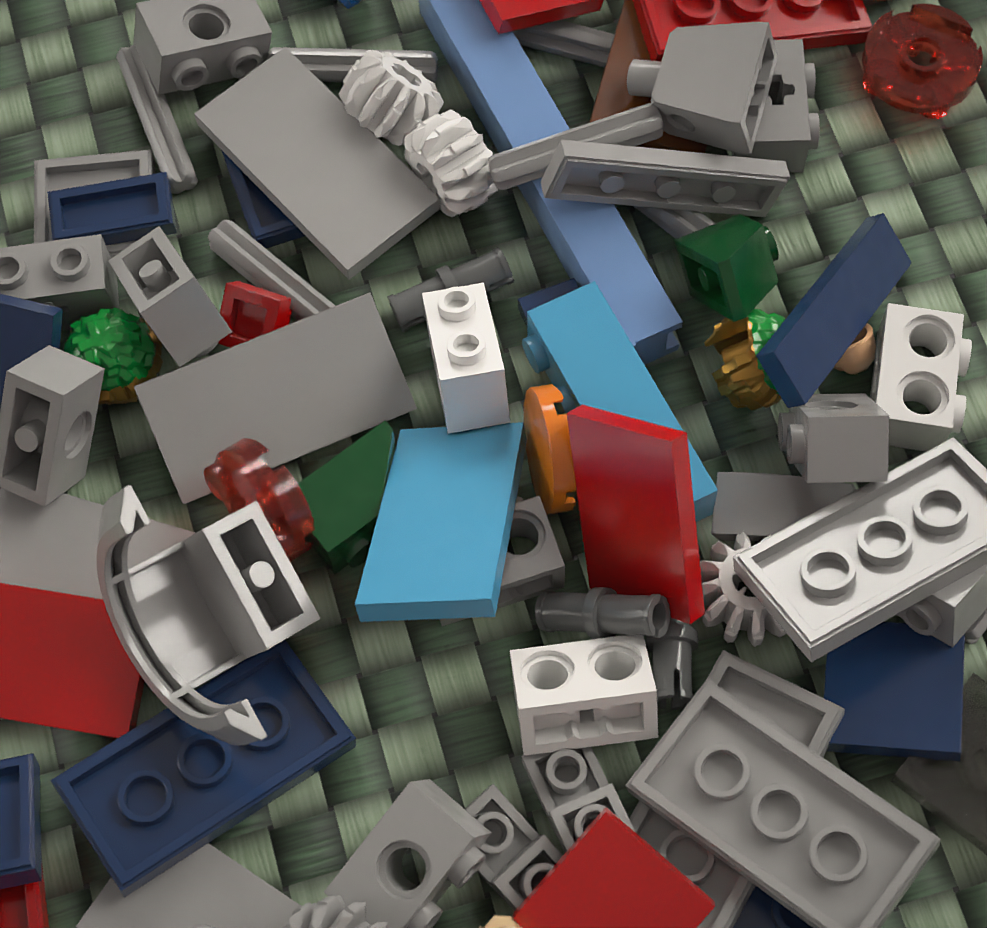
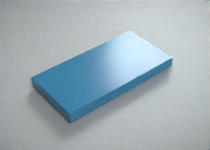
M523 422L506 423L450 434L447 432V427L400 430L355 601L360 622L496 616L527 443Z

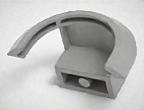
M131 485L124 487L110 497L102 508L96 555L100 590L108 615L121 644L135 668L155 695L186 723L231 745H246L264 739L267 735L247 699L229 705H221L208 700L194 690V688L242 660L268 650L321 619L261 507L255 501L128 569V547L130 540L138 530L151 522Z

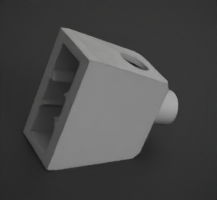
M769 22L677 27L669 34L662 61L632 60L627 74L628 93L632 96L651 97V104L658 108L663 120V131L667 134L732 152L751 155L778 59Z

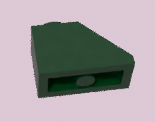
M738 214L674 239L690 296L733 322L746 318L779 282L773 263L778 260L779 252L773 234L768 227L744 215Z
M383 421L281 495L290 520L334 574L347 565L350 567L359 566L367 559L396 449L393 429L386 421Z

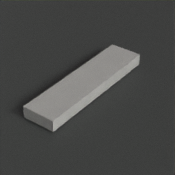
M561 139L540 182L544 198L766 217L789 181L790 174L785 161Z

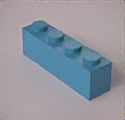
M595 281L527 311L528 337L522 339V346L533 370L537 374L545 371L552 384L562 393L563 401L554 403L558 415L566 414L583 404L683 431ZM688 440L695 518L697 522L713 514L718 489Z

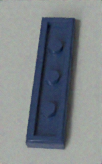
M884 213L868 217L864 220L756 355L788 408L805 405L912 264Z

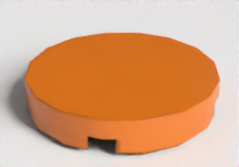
M553 384L530 387L526 390L524 399V427L527 437L526 452L535 494L540 496L546 515L573 510V507L576 505L574 496L568 497L566 493L576 492L567 413L557 415L554 403L562 402L564 397Z

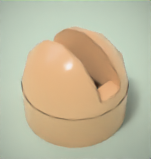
M866 323L833 368L855 375L869 368L875 359L876 342L871 325Z

